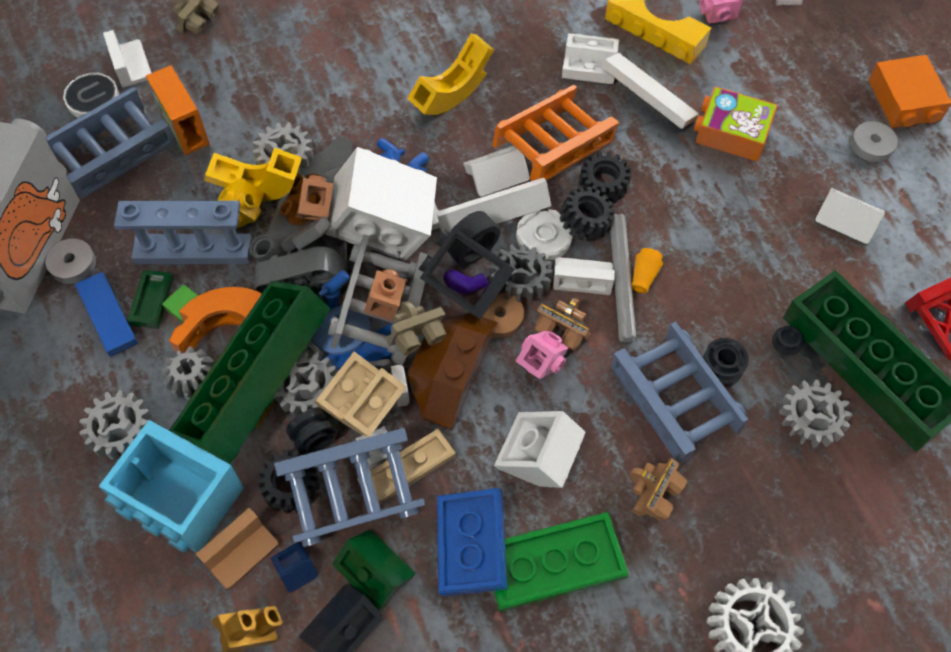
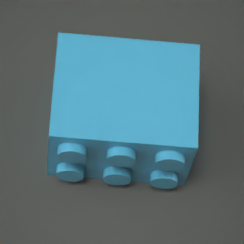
M148 420L99 485L107 495L105 501L116 508V513L131 522L133 519H136L143 524L141 526L143 529L156 537L162 534L169 539V544L183 553H186L188 549L197 553L204 547L244 489L230 464Z

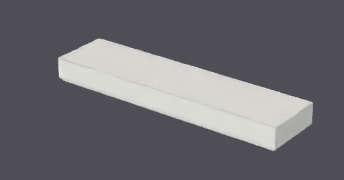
M620 53L604 60L601 66L604 70L678 127L683 129L693 123L698 117L699 113Z
M543 177L438 211L436 216L441 233L445 229L450 232L461 219L476 211H484L498 224L550 207L551 201L547 182Z

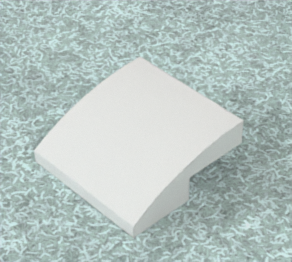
M568 33L562 78L613 84L614 77L601 66L606 58L618 53L619 39Z

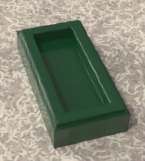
M150 270L142 271L127 318L130 326L159 329L165 310L162 303L168 299L174 279L172 273Z

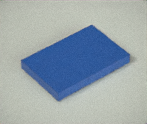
M500 488L437 496L438 594L444 597L507 590L503 491Z

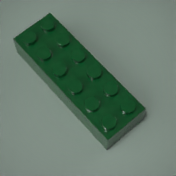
M836 270L792 300L783 319L790 326L797 328L801 332L802 338L915 452H918L951 425V380Z
M270 281L169 431L230 464L238 455L239 449L248 435L255 429L257 421L267 406L273 401L274 395L283 381L290 375L291 369L300 355L307 349L309 341L323 324L330 308L307 286Z

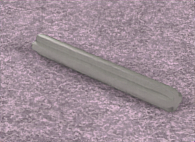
M614 214V220L610 224L613 270H615L614 283L618 333L621 342L631 343L635 341L636 328L626 217L623 214Z

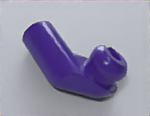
M450 269L443 276L445 285L461 295H467L488 285L483 273L469 278L458 271Z

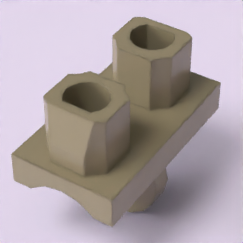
M173 0L176 5L173 10L178 14L177 18L179 20L176 29L181 33L188 29L199 35L206 23V20L200 17L199 14L202 12L209 18H213L218 13L219 4L215 0Z
M410 301L402 302L399 306V313L393 315L395 323L391 326V334L386 336L385 340L389 346L396 344L404 356L414 353L420 348L421 343L417 336L421 334L424 335L431 346L440 343L446 336L441 323L445 313L441 307L424 313L422 306L414 307Z

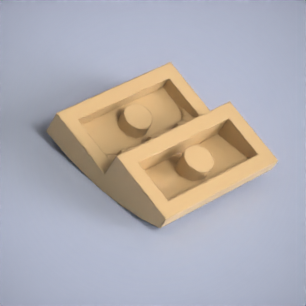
M353 352L317 398L315 404L351 429L368 438L407 386L383 368L378 370L356 352Z

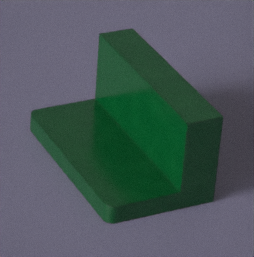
M366 530L348 539L332 563L378 611L388 604L398 587L410 581L415 575V572L372 530Z

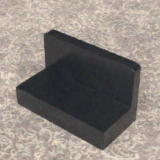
M345 584L303 630L299 638L316 652H354L384 616L362 593Z

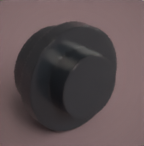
M784 326L774 332L772 344L779 353L794 355L803 346L802 334L793 326Z

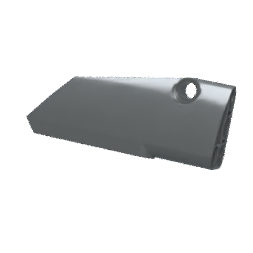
M338 136L327 148L315 155L313 159H308V167L300 166V174L306 176L311 173H317L326 178L327 182L334 183L335 175L353 153V142ZM288 193L280 198L267 235L258 236L250 246V254L257 260L254 290L263 293L270 281L307 286L323 300V297L319 294L322 286L341 270L348 274V242L324 233L302 249L295 248L286 252L280 243L292 231L300 227L290 224L287 218L280 213L281 205L287 200ZM348 281L340 289V297L346 294Z

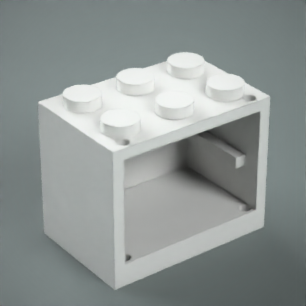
M357 147L334 177L328 216L330 227L326 230L325 234L360 245L363 234L369 236L367 249L406 261L431 236L437 177L429 175L422 170H416L403 165L396 160H390L369 150Z

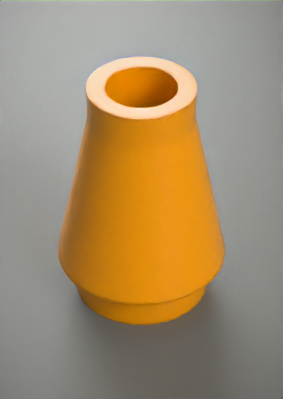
M642 248L640 253L636 254L632 289L634 291L647 293L650 285L664 264L662 261L663 255L657 250Z

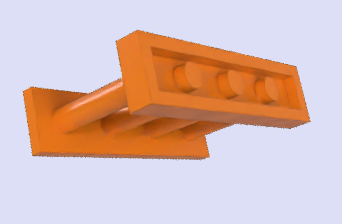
M572 85L564 90H559L555 95L525 111L499 122L494 130L492 146L496 149L510 142L532 162L533 168L530 180L534 181L544 177L547 181L612 143L619 122L612 116L602 122H596L573 102L577 87ZM567 111L588 130L578 133L558 115ZM548 121L569 140L565 143H559L539 125ZM529 131L551 151L539 154L520 135Z

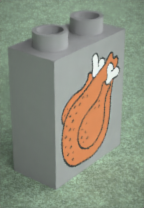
M14 119L11 124L0 122V309L26 314L47 270L45 265L46 255L56 243L61 241L80 199L66 176V168L58 162L48 145L45 131L31 121Z

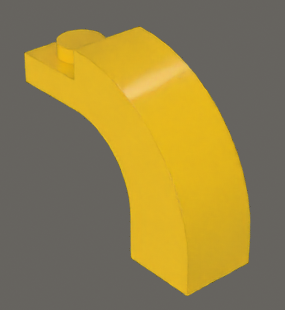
M470 34L454 63L438 76H419L407 99L425 115H437L451 110L470 96L487 74L483 69L494 49L478 35Z
M274 148L269 162L262 165H251L213 153L204 181L226 188L227 185L239 178H243L264 192L262 201L277 200L290 192L302 157Z

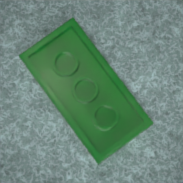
M606 512L505 538L507 590L493 592L498 610L502 612L628 578L629 572L609 513Z

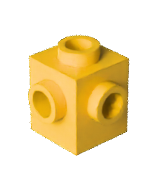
M239 178L226 186L220 193L218 201L240 202L238 228L250 222L253 223L259 217L261 212L259 206L264 192L245 179Z

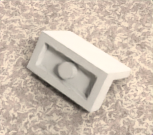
M113 30L104 32L103 35L114 69L122 87L147 81L146 75L151 74V70L140 40L119 45Z
M514 146L464 162L466 173L473 176L477 193L481 197L530 179L525 157Z
M831 188L815 220L820 224L868 244L885 213L882 209Z
M557 257L554 267L553 290L611 295L615 273L613 264L611 262Z

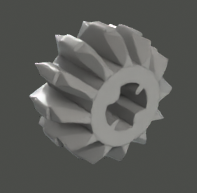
M189 346L185 353L176 349L177 357L175 358L166 357L168 366L162 368V375L165 378L163 383L166 388L171 390L175 397L179 398L184 395L188 400H190L214 365L213 359L209 356L207 357L205 351L199 349L195 352Z

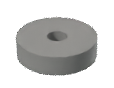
M875 121L860 124L851 137V147L855 154L869 162H882L889 159L898 144L895 132L889 126Z
M65 239L56 243L48 251L45 265L56 281L64 284H73L86 279L93 272L96 265V257L91 247L85 241Z

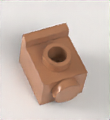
M311 175L309 179L303 178L296 218L316 221L325 216L328 219L333 183L327 182V179L321 176ZM317 195L320 202L312 204L309 201V196Z
M386 269L382 272L377 270L363 312L393 322V315H396L400 306L406 279L400 278L399 273L391 269Z

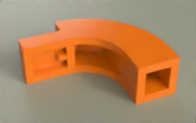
M224 287L205 292L189 301L179 311L184 321L183 324L174 329L169 339L175 353L176 349L185 353L189 346L195 349L202 339L217 327L224 325L240 326L262 293L243 287Z

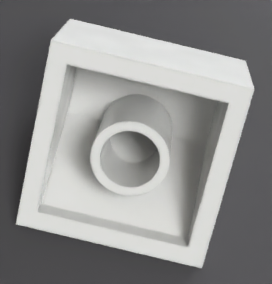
M563 411L518 412L494 466L501 471L539 487L562 488L586 432Z

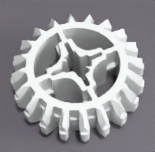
M758 578L753 579L750 586L745 579H740L737 582V587L729 583L725 587V593L719 591L715 596L718 603H712L709 606L710 612L714 615L709 616L706 623L716 629L708 633V638L719 639L720 641L714 647V651L720 652L724 649L726 652H752L753 647L758 644V641L766 643L771 641L778 644L773 652H793V650H798L801 648L802 643L795 637L801 636L804 629L794 625V623L801 620L800 614H791L790 609L795 606V601L785 603L781 599L785 595V590H780L774 594L772 592V582H767L761 588ZM741 601L757 602L751 611L743 609L737 611L731 608L733 604ZM769 611L774 615L778 625L771 621ZM757 616L755 622L756 629H758L759 631L755 635H753L754 631L753 624L751 623V621ZM730 626L739 632L741 637L740 643L733 636Z

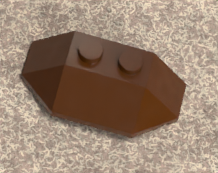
M472 313L442 320L441 323L446 332L445 338L442 342L431 346L424 337L406 375L423 419L452 431L498 326V322L484 317L479 319Z

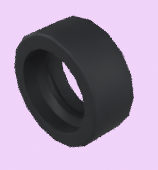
M484 211L471 213L454 226L489 251L500 237V227ZM458 239L454 240L447 251L461 266H469L483 258Z

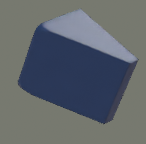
M300 541L270 558L290 593L318 577V573Z

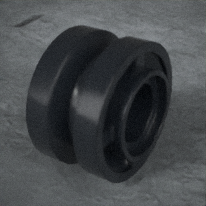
M719 338L712 341L703 355V359L724 387L736 384L741 379L749 362V356L745 347L731 338ZM719 360H725L730 365H724Z
M320 407L312 408L299 414L286 428V434L291 441H294V447L297 451H300L301 455L321 450L332 442L338 433L334 423L329 421L327 412Z

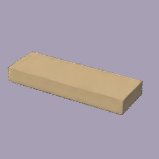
M439 429L399 452L408 486H411L456 457L455 451ZM386 460L370 470L378 502L381 505L397 494L389 462Z

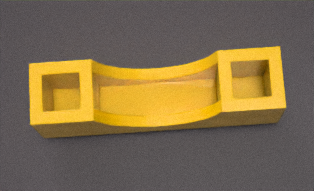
M608 0L606 20L690 65L707 45L711 27L690 16L677 21L660 19L648 11L645 0Z

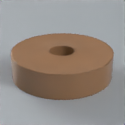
M505 292L499 293L483 315L484 318L498 322L493 338H507L520 330L524 319V308L521 302L516 301V296H511L507 300L505 299ZM501 312L504 313L505 316L497 317L495 314Z

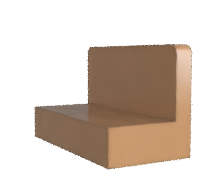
M248 508L197 552L196 555L227 590H231L277 549L279 543L262 525L258 516Z

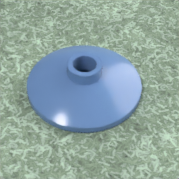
M342 306L330 309L324 318L323 324L312 337L314 344L327 354H346L358 349L365 343L341 335L337 348L330 347L333 336L328 334L333 316L339 318ZM348 310L345 320L346 324L371 331V324L367 315Z

